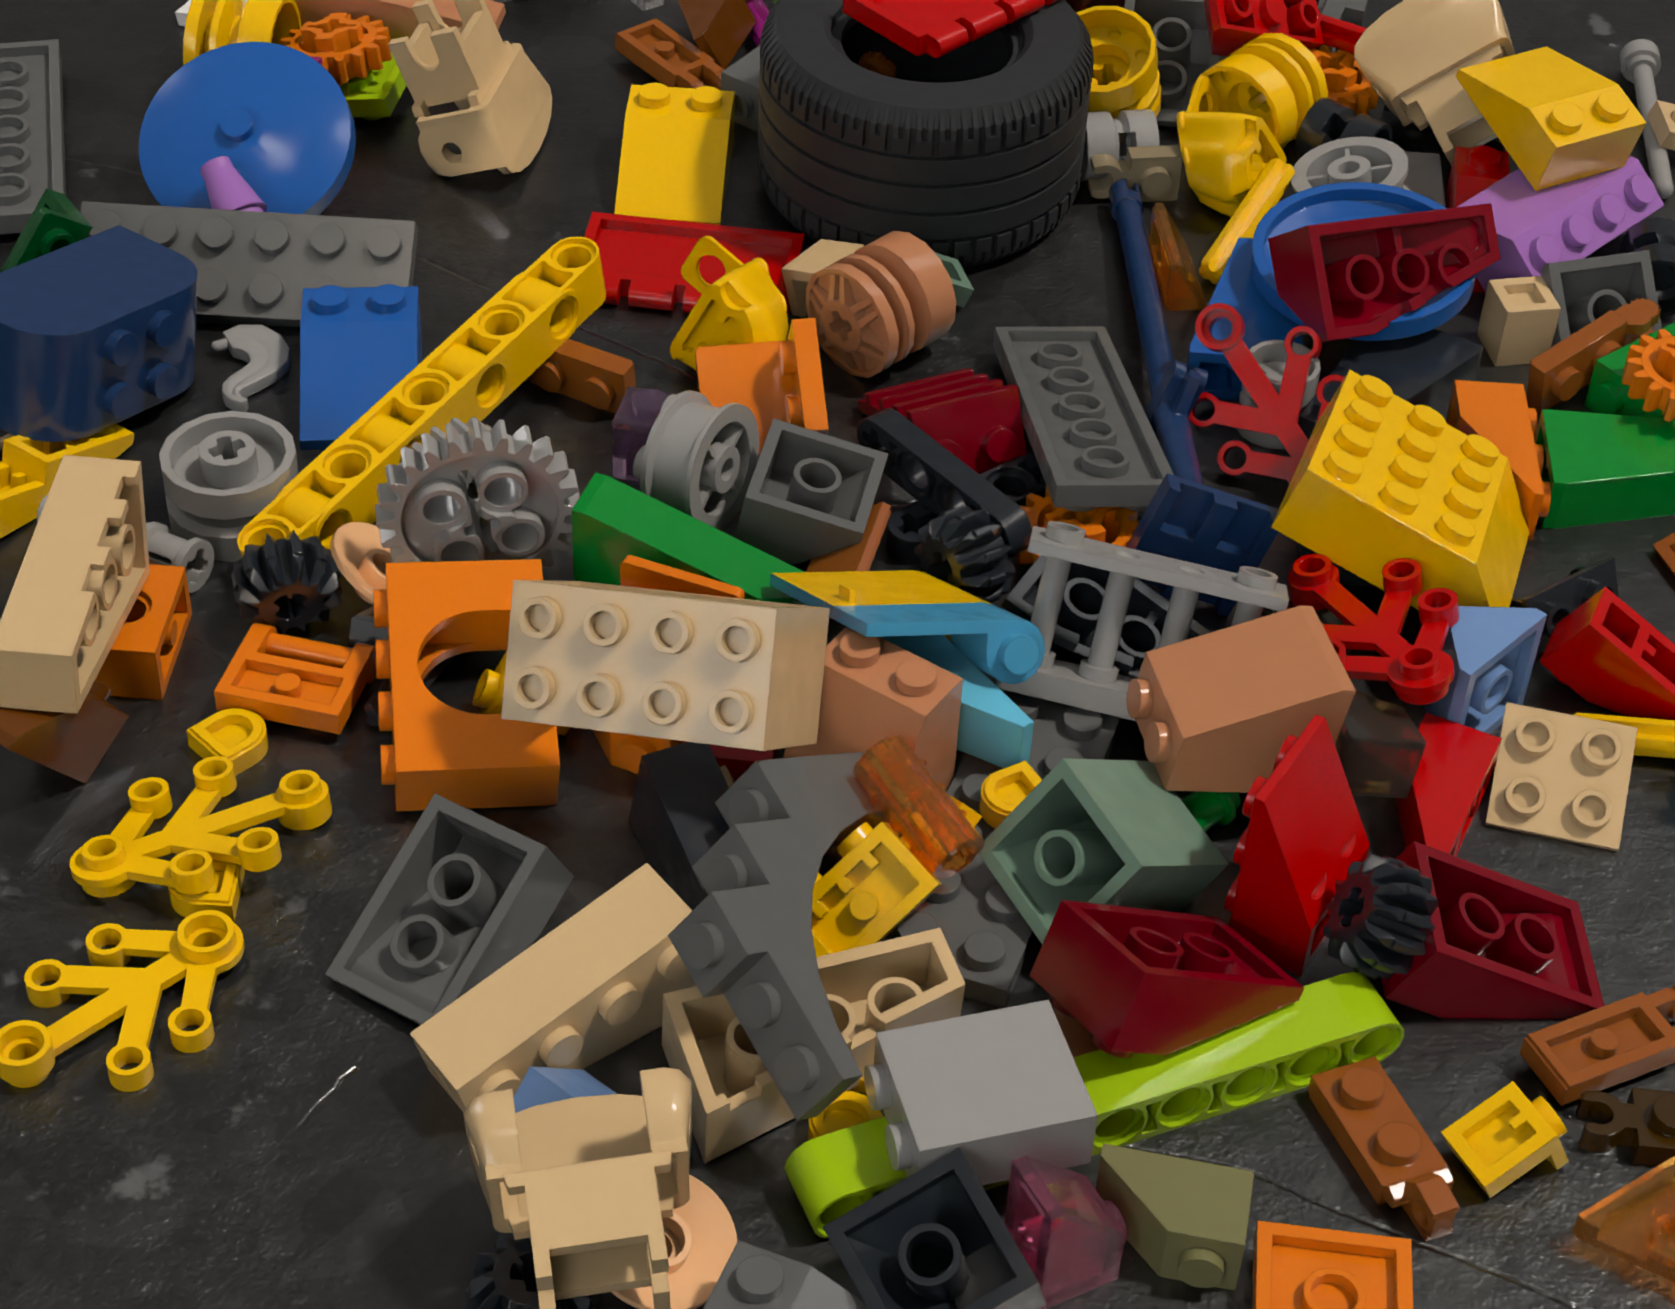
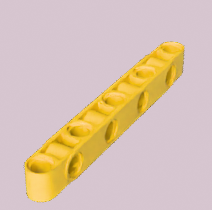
M581 236L562 239L552 245L524 272H521L508 282L284 486L275 499L243 527L237 538L241 557L244 556L245 545H264L267 533L275 539H284L293 530L300 540L318 536L322 546L330 549L332 536L342 525L351 522L373 524L376 521L375 505L378 504L377 484L387 483L385 471L387 464L398 465L402 462L400 449L403 447L411 448L414 442L422 444L421 434L427 433L430 435V428L434 426L445 433V424L450 423L452 418L457 417L464 424L471 417H475L479 421L485 419L603 304L606 299V288L600 251L597 244L591 239Z

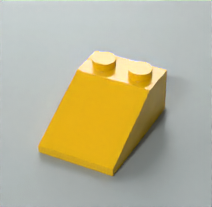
M1547 46L1458 69L1455 76L1535 191L1624 167L1647 123L1619 84Z
M661 83L631 84L625 112L614 214L721 225L734 147L735 91L719 90L711 86H701L694 89L667 87Z

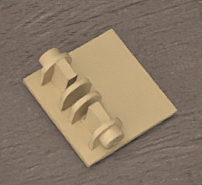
M1506 702L1501 731L1499 730L1497 736L1502 738L1495 763L1485 825L1618 852L1638 727Z

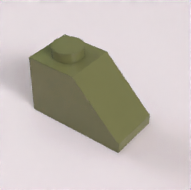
M1103 1143L1094 1203L1159 1277L1183 1281L1197 1288L1216 1287L1232 1291L1236 1290L1246 1245L1254 1171Z

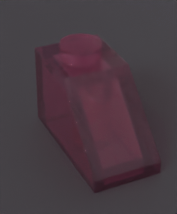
M1027 1155L1013 1160L1004 1224L1040 1284L1046 1303L1040 1309H1048L1118 1279L1123 1246L1127 1241V1229L1116 1205L1110 1200L1103 1201L1085 1175Z

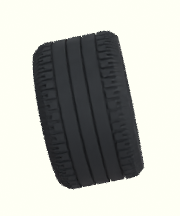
M778 0L774 4L766 18L760 38L757 165L762 186L771 203L782 216L815 242H818L820 239L863 244L865 246L891 231L909 232L926 242L935 253L958 259L962 268L993 262L1019 252L1046 235L1068 213L1075 200L1081 181L1094 55L1091 38L1086 26L1065 0H1059L1048 6L1044 5L1042 9L1013 23H1007L1004 27L975 41H968L966 45L939 58H933L927 53L916 56L843 13V0ZM869 50L871 52L875 50L878 53L882 52V55H886V59L891 60L897 67L896 78L881 75L859 66L858 62L865 52L868 53Z

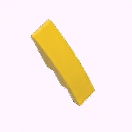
M114 424L88 437L71 441H35L20 435L4 439L2 461L0 462V539L37 518L38 507L51 489L63 455L116 459L133 444L134 433L118 424Z

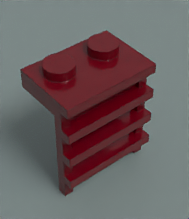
M970 368L865 393V399L857 400L859 412L869 416L885 408H892L898 411L978 474L1027 454L1018 386L1014 384L1003 386V380L1000 379L989 381L987 374L974 375L973 369Z

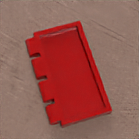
M843 0L842 12L916 56L927 53L933 58H939L966 45L968 41H975L1004 27L1007 23H1013L1042 9L1044 5L1048 6L1059 0Z
M592 212L584 237L594 241L600 251L606 288V299L603 304L618 305L621 297H628V306L673 311L675 303H683V312L690 313L702 294L682 277L681 267L697 241L704 236H711L743 264L757 257L765 260L773 283L786 300V313L789 315L791 308L781 268L804 252L805 234ZM705 255L701 258L699 271L707 283L713 284L726 274L723 263L717 257Z

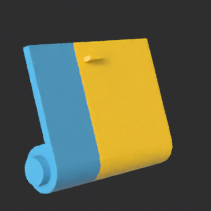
M898 570L770 573V586L807 606L830 608V618L865 637L944 635L981 672L1002 683L1017 684L1025 682L1037 672L1044 658V638L1039 628L1031 622L925 572Z

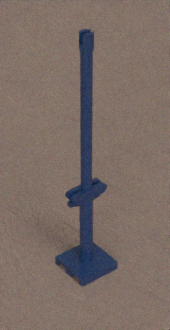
M1126 179L1118 180L1109 189V199L1113 217L1118 225L1152 395L1144 412L1174 474L1167 473L1126 547L1238 573L1241 566L1257 568L1278 534V531L1271 528L1279 509L1203 485L1189 415L1206 386L1208 372L1195 367L1189 370L1186 375L1187 365L1173 360L1142 216L1144 209L1140 189L1136 182L1130 190L1127 188ZM1138 578L1145 584L1158 587L1160 595L1165 599H1171L1174 586ZM1200 592L1197 599L1214 605L1216 614L1228 618L1237 602Z

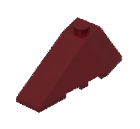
M1491 203L1307 225L1268 238L1278 296L1306 326L1312 328L1319 335L1321 342L1376 334L1389 326L1388 324L1405 313L1418 309L1426 304V301L1447 288L1458 285L1501 259Z

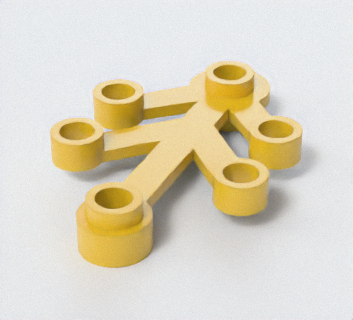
M223 756L208 757L199 761L194 766L193 775L196 787L163 830L144 836L153 821L166 816L172 810L173 804L166 780L158 777L140 779L129 787L128 797L131 808L111 834L93 837L74 852L69 864L72 877L78 884L82 885L83 890L87 894L100 898L122 894L129 890L136 881L174 887L179 893L194 895L205 892L214 885L216 877L212 860L239 864L244 869L252 872L269 870L278 865L282 859L279 837L275 830L268 827H255L246 830L238 838L225 835L275 818L279 819L281 825L292 830L302 831L319 827L328 821L332 815L328 785L314 771L296 770L281 778L275 793L210 814L222 797L228 796L236 789L237 781L233 762L229 758ZM172 853L177 854L171 861L158 859Z
M201 910L188 915L181 921L177 931L125 929L119 924L105 923L90 930L85 939L89 962L92 966L65 965L55 959H44L33 963L24 974L27 995L33 1005L41 1008L56 1007L64 1003L70 994L99 996L48 1027L31 1020H19L0 1029V1078L18 1088H31L39 1085L48 1077L49 1072L54 1067L56 1056L124 1015L118 1043L109 1051L106 1057L109 1080L111 1085L119 1091L134 1092L143 1089L151 1082L154 1076L149 1044L163 990L186 977L181 1006L173 1010L168 1017V1028L173 1047L183 1053H197L209 1047L213 1042L215 1032L209 1009L218 974L233 968L242 958L245 946L241 929L227 914L217 910ZM107 945H117L111 949H101ZM131 956L160 958L145 968L123 967L130 961ZM47 981H57L49 986H40V984ZM191 1025L200 1026L198 1029L193 1031L182 1030L185 1027ZM130 1063L140 1064L133 1069H120L124 1065Z

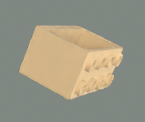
M513 580L501 719L759 751L817 744L830 608L583 581Z

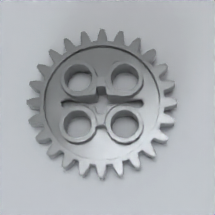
M472 419L468 433L459 434L457 429L451 423L445 424L446 439L438 442L433 436L423 433L421 434L423 445L421 452L403 447L400 449L403 466L387 464L385 467L387 483L377 484L378 504L375 505V514L381 545L383 548H390L392 563L541 559L543 566L552 567L554 560L551 549L567 551L570 548L567 533H572L571 510L580 498L575 470L569 469L564 451L553 453L548 436H544L532 443L529 426H522L511 436L507 435L505 421L502 419L496 422L491 432H482L478 419ZM463 470H468L472 474L477 487L481 509L485 518L490 523L491 534L496 543L494 545H488L484 539L473 499L468 497L466 481L461 473Z

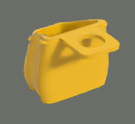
M1200 75L1196 81L1187 111L1177 113L1176 122L1180 150L1189 187L1194 191L1199 201L1219 213L1232 217L1268 162L1274 158H1280L1286 163V156L1262 117L1243 113L1218 112L1220 106L1219 93L1208 76ZM1205 93L1208 99V111L1199 112L1200 99Z
M704 236L700 238L682 265L681 274L702 295L671 343L670 354L673 360L679 359L696 370L695 351L698 347L786 340L789 328L786 313L787 303L784 296L773 283L765 260L757 257L743 264L713 237ZM705 255L717 257L725 267L726 274L713 284L707 283L699 271V262Z

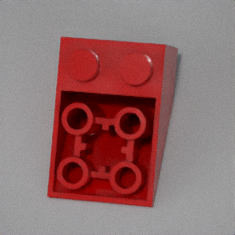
M1315 714L1299 737L1289 735L1285 739L1277 754L1272 774L1268 779L1258 776L1247 793L1242 814L1250 817L1249 826L1243 832L1233 856V863L1241 866L1240 872L1232 883L1224 903V910L1232 913L1229 924L1232 929L1277 966L1298 976H1302L1327 939L1322 934L1323 927L1330 917V911L1325 905L1334 899L1336 880H1346L1348 867L1353 861L1364 862L1367 859L1370 847L1327 721L1324 717Z

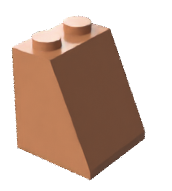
M1300 605L1146 652L1137 679H1132L1129 683L1126 705L1129 716L1136 720L1144 739L1146 757L1149 762L1154 763L1165 791L1248 793L1258 776L1268 779L1272 774L1277 754L1285 739L1289 735L1299 737L1315 714L1326 719L1335 744L1356 690L1313 606Z
M846 627L826 646L817 744L785 748L783 758L863 752L897 806L881 822L890 823L899 833L897 836L901 838L933 788L936 787L947 793L953 781L963 678L881 637H865Z

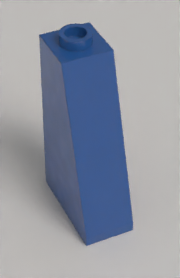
M1239 237L1208 306L1214 303L1228 304L1242 316L1245 323L1243 341L1250 350L1251 347L1260 342L1285 340L1287 333L1291 329L1301 325L1279 313L1261 295L1251 273L1253 238ZM1225 319L1217 321L1212 328V335L1217 340L1226 339L1232 332L1231 322ZM1195 332L1189 346L1186 375L1189 370L1195 367L1206 370L1208 372V380L1202 392L1211 393L1219 400L1239 401V394L1242 391L1241 380L1224 354L1211 351L1199 341ZM1302 335L1296 337L1294 342L1303 345Z

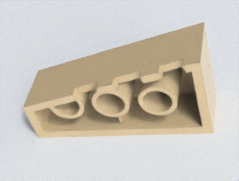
M63 455L0 620V707L78 714L150 574L141 461Z
M645 863L410 1032L428 1070L464 1113L473 1098L487 1092L512 1089L514 1097L530 1066L584 1069L662 1026L663 994L697 986L668 937V934L692 910L648 863Z
M941 928L816 957L819 975L836 1024L862 1073V1076L846 1091L858 1086L859 1080L864 1078L865 1066L874 1064L876 1032L961 1016L965 982ZM697 986L663 994L662 1047L669 1067L679 1069L691 1080L692 1131L704 1164L795 1118L724 994L703 998Z

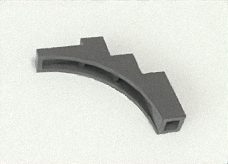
M863 752L756 760L715 802L730 829L692 866L708 896L668 934L669 939L703 998L724 994L797 1121L817 1117L862 1076L836 1024L819 975L812 935L813 887L823 856L837 852L836 848L863 823L867 822L874 829L897 807Z

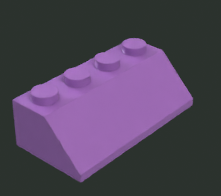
M1629 156L1624 167L1538 191L1533 189L1522 171L1518 168L1457 207L1488 203L1492 205L1501 259L1476 274L1486 293L1489 280L1541 276L1543 265L1584 259L1634 224L1663 207L1664 203L1640 161Z

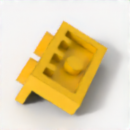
M867 822L860 825L836 848V851L843 858L824 876L818 872L813 887L812 935L816 957L881 942L942 885L897 836L899 833L890 823L881 822L874 829Z

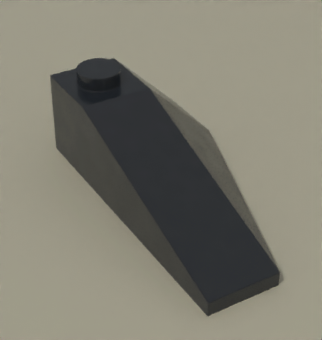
M1043 555L1038 557L1001 605L1012 614L1029 622L1031 621L1046 556ZM1071 563L1052 641L1053 644L1089 658L1110 571ZM1136 577L1114 666L1119 671L1137 678L1145 653L1158 649L1170 602ZM1192 619L1187 640L1211 632Z

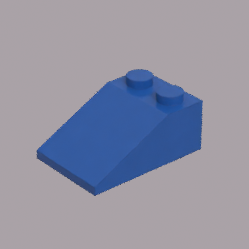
M385 284L378 287L342 288L328 285L320 288H303L300 320L301 450H325L422 362V330L418 286L400 287L393 284Z

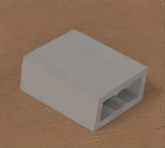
M1049 1000L876 1032L874 1064L865 1066L864 1083L872 1110H883L888 1125L885 1127V1142L890 1163L895 1171L904 1169L908 1178L958 1148L962 1151L981 1185L1091 1162L1098 1115Z

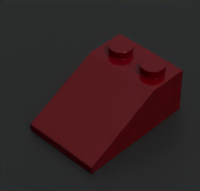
M1416 841L1411 843L1396 858L1405 862L1406 865L1418 869L1420 874L1432 879L1431 895L1439 901L1438 907L1431 915V923L1436 929L1428 933L1424 941L1425 955H1414L1412 968L1408 974L1395 973L1389 980L1381 978L1385 999L1440 1018L1570 1019L1604 1006L1578 902Z
M1061 900L1029 975L1052 996L1051 1004L1058 1011L1077 1019L1093 1034L1092 1042L1099 1049L1119 1058H1131L1134 1053L1168 1055L1299 1001L1304 990L1301 984L1219 917Z

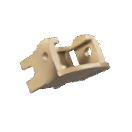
M432 0L415 2L412 9L419 25L410 39L408 36L391 39L388 46L414 99V104L411 108L414 117H419L416 124L420 130L418 144L422 157L427 165L440 176L453 177L496 168L502 174L521 172L532 162L547 134L552 113V94L549 84L526 55L520 43L510 44L509 41H502L485 0H454L462 21V27L457 28V26H447L441 19ZM455 102L459 108V111L431 116L428 110L430 106ZM446 143L456 144L460 148L461 154H454L449 151Z
M1403 0L1386 11L1364 31L1355 44L1354 57L1365 78L1384 104L1401 121L1403 127L1412 122L1420 131L1430 126L1451 166L1456 146L1469 148L1482 146L1497 137L1455 76L1458 69L1515 55L1507 23L1498 0Z
M662 1067L641 1070L642 1096L611 1094L574 1097L536 1105L515 1113L513 1090L507 1089L487 1092L473 1098L464 1111L463 1116L470 1159L492 1214L493 1227L502 1233H513L515 1240L531 1238L540 1309H556L555 1300L651 1286L654 1309H671L667 1276L669 1264L662 1218L673 1217V1209L685 1205L690 1199L689 1168L693 1128L691 1080L679 1069Z

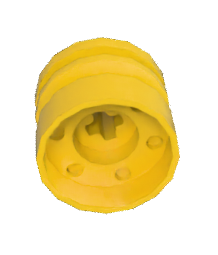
M192 0L186 17L183 37V64L185 65L210 50L230 44L243 42L280 44L281 38L290 37L289 31L291 29H301L300 13L294 0H248L247 3L246 0Z
M1094 6L1076 12L1090 35L1094 55L1088 112L1107 111L1113 119H1116L1122 110L1151 109L1155 117H1157L1161 109L1162 90L1158 70L1156 38L1150 24L1136 12L1119 6Z
M1263 33L1200 74L1208 76L1219 93L1220 106L1218 112L1243 113L1262 117L1282 149L1288 142L1296 139L1300 125L1313 104L1321 98H1328L1325 74L1315 55L1299 40L1283 33ZM1196 82L1194 83V85H1193V87H1192V89H1191V96H1192V93H1193V90H1194V87H1195ZM1205 93L1200 99L1199 112L1208 111V99Z

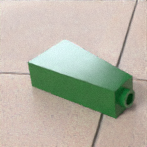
M1542 409L1534 442L1535 444L1543 445L1544 463L1541 479L1542 481H1549L1551 486V502L1548 515L1540 517L1542 528L1559 529L1675 515V419L1667 422L1664 421V418Z
M595 472L571 510L574 581L621 586L620 565L627 555H633L740 587L745 592V599L805 605L770 586V573L804 571L608 475Z

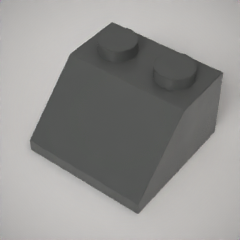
M773 418L744 499L735 538L790 565L860 543L888 453Z

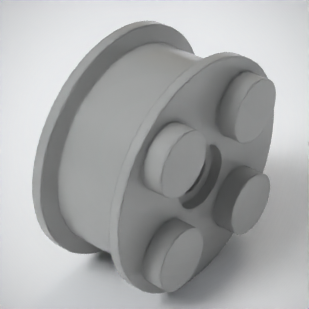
M1348 137L1317 146L1304 154L1294 165L1295 174L1291 179V185L1295 193L1312 187L1343 182L1377 183L1410 190L1403 183L1409 171V161L1405 151L1391 141L1376 137Z
M688 390L677 395H669L665 399L661 411L651 428L646 445L639 449L634 460L633 473L634 477L640 480L641 492L718 530L724 529L741 509L757 465L759 431L756 418L745 405L728 403L719 408L712 406L705 395L696 391Z

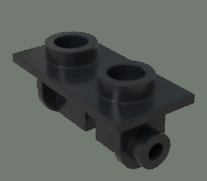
M1607 557L1589 567H1577L1570 572L1568 577L1522 599L1513 598L1511 600L1510 607L1537 608L1547 614L1537 654L1545 651L1556 624L1605 586L1619 597L1615 557Z

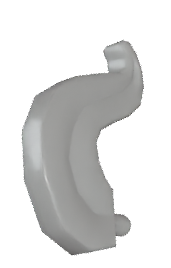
M263 325L235 326L223 331V339L211 343L212 351L220 352L228 349L233 358L241 359L248 363L222 384L223 402L226 407L233 411L247 412L249 409L247 397L276 383L289 372L291 361L290 347L280 334Z

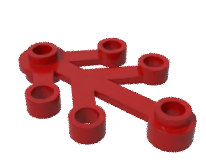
M1211 304L1205 307L1196 319V335L1199 341L1209 350L1224 354L1258 408L1220 401L1213 394L1202 392L1189 415V421L1202 429L1222 425L1277 436L1291 457L1254 452L1244 442L1232 440L1221 446L1217 454V462L1223 472L1233 477H1241L1252 473L1287 480L1290 485L1309 441L1299 426L1298 419L1310 364L1319 356L1322 349L1321 339L1308 326H1297L1287 333L1284 347L1288 355L1278 394L1243 341L1245 323L1242 316L1228 304ZM1219 320H1229L1232 324L1230 336L1224 340L1215 339L1212 335L1214 324ZM1302 334L1310 335L1314 341L1312 350L1305 355L1294 353L1293 342L1295 338ZM1331 374L1319 382L1316 396L1321 403L1317 422L1329 404L1324 396L1325 389L1332 383H1342L1345 377ZM1203 400H1210L1215 407L1213 416L1206 421L1198 420L1195 416L1196 405ZM1234 448H1241L1246 453V462L1238 469H1230L1226 464V456Z
M1308 554L1298 558L1288 574L1291 602L1296 607L1300 605L1313 606L1314 610L1327 608L1345 624L1322 625L1350 679L1388 681L1399 699L1414 705L1434 703L1447 694L1449 684L1454 679L1455 671L1451 656L1443 652L1442 649L1449 628L1459 620L1458 596L1454 591L1447 588H1433L1419 596L1418 608L1422 627L1415 644L1411 645L1400 636L1412 598L1423 589L1421 566L1417 561L1409 558H1399L1389 561L1383 566L1382 578L1385 594L1376 615L1340 584L1339 570L1331 563L1327 556ZM1346 649L1376 651L1382 657L1346 656Z

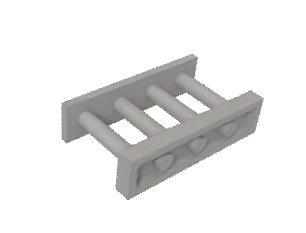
M1050 521L1047 523L1046 528L1033 525L1027 552L1046 556L1030 622L1039 628L1044 638L1045 654L1037 672L1025 682L1007 684L996 680L995 685L1002 690L1136 721L1128 714L1126 696L1130 681L1137 678L1118 674L1119 669L1114 666L1135 577L1174 586L1158 648L1187 640L1199 592L1238 601L1231 625L1234 626L1260 618L1263 607L1276 611L1286 610L1289 602L1287 585L1277 583L1278 576L1276 574L1256 567L1241 566L1239 572L1234 573L1085 538L1086 531L1084 529L1064 522ZM1072 562L1110 571L1089 658L1082 659L1080 665L1055 659L1056 654L1050 650Z

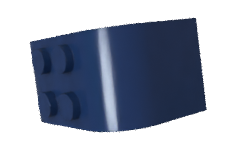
M118 225L0 272V429L12 435H20L35 441L62 442L77 440L100 432L187 390L193 383L195 371L198 272L194 263L184 255Z

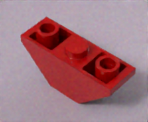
M1204 0L1212 55L1228 57L1232 52L1263 33H1283L1299 40L1307 49L1317 48L1324 44L1320 25L1321 16L1316 0Z

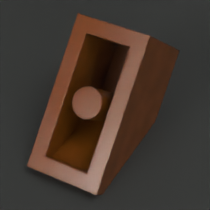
M678 0L693 39L700 51L715 59V63L725 70L756 23L749 3L754 0Z
M95 679L78 714L0 707V745L14 753L86 784L129 716L107 702L112 690Z

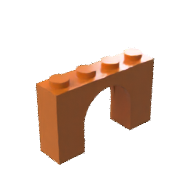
M541 559L386 563V589H373L374 628H387V639L375 640L377 679H389L390 691L378 692L379 731H392L393 743L391 745H380L381 785H395L396 811L425 810L434 793L467 809L557 805L560 759L556 725L501 719V714H474L460 711L438 700L423 683L426 675L436 665L452 656L473 651L507 650L513 580H543Z

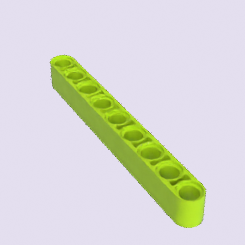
M1349 972L1303 986L1304 990L1299 1001L1168 1055L1134 1053L1131 1058H1119L1099 1049L1073 1057L1098 1115L1091 1156L1101 1154L1103 1143L1122 1147L1309 1087L1311 1075L1374 1056L1380 1063L1392 1055L1400 1046L1404 1038V1029L1370 980L1364 975ZM885 1116L813 1138L796 1148L787 1158L784 1166L786 1176L814 1233L821 1238H828L823 1226L907 1178L904 1169L895 1171L890 1163L885 1142V1127L888 1125ZM1029 1176L982 1185V1187L986 1191Z

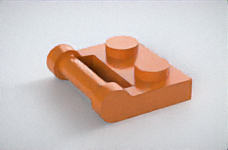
M253 623L214 690L216 710L222 711L231 708L247 709L257 713L264 720L341 734L366 683H372L376 677L375 645L356 643L351 648L278 634L274 626Z

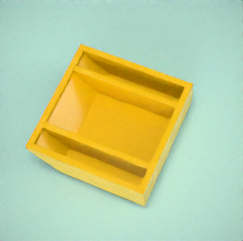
M1352 370L1348 371L1316 423L1271 528L1317 554L1327 556L1333 563L1383 591L1382 568L1386 563L1399 558H1409L1417 561L1421 566L1423 589L1412 598L1410 606L1419 610V596L1433 588H1447L1454 591L1458 596L1459 606L1510 607L1529 536V529L1508 457L1502 455L1491 441L1476 434L1468 436L1447 424L1444 417L1431 407L1425 405L1415 406L1393 394L1389 385L1379 378L1371 375L1361 376Z

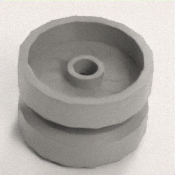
M226 411L203 415L183 423L166 438L159 452L171 534L186 540L197 537L209 541L213 546L214 560L236 562L242 559L237 544L238 534L247 523L275 499L284 486L298 475L293 436L280 422L259 413Z

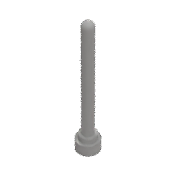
M1637 39L1629 42L1622 48L1619 55L1620 67L1624 78L1634 83L1638 111L1647 122L1642 133L1650 179L1654 183L1660 198L1667 199L1674 191L1667 149L1659 146L1647 114L1658 100L1654 78L1661 69L1660 53L1657 45L1652 41Z

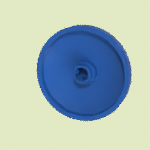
M243 42L230 44L210 50L189 61L165 81L158 90L145 113L140 130V166L146 184L160 206L211 209L205 182L199 171L209 160L220 156H227L230 158L234 168L267 205V212L320 215L337 196L350 172L356 145L354 120L339 85L333 76L313 58L291 47L275 43Z
M1333 183L1300 191L1277 203L1262 217L1257 225L1251 251V273L1253 280L1261 295L1273 308L1295 323L1306 326L1277 294L1268 238L1307 225L1447 208L1413 191L1377 183ZM1476 274L1426 301V304L1418 309L1401 315L1376 334L1349 339L1362 341L1401 339L1419 335L1443 325L1458 314L1467 304L1475 286Z

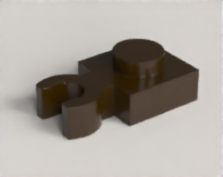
M1632 1088L1627 1103H1621L1614 1096L1601 1091H1586L1581 1094L1576 1109L1577 1118L1593 1119L1602 1124L1585 1123L1579 1140L1580 1148L1589 1152L1605 1153L1612 1151L1618 1145L1630 1146L1633 1164L1675 1168V1092Z

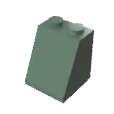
M1063 758L976 848L977 853L1041 944L1045 940L1061 900L1176 912L1184 909L1229 865L1175 791H1165L1154 763L1137 760Z

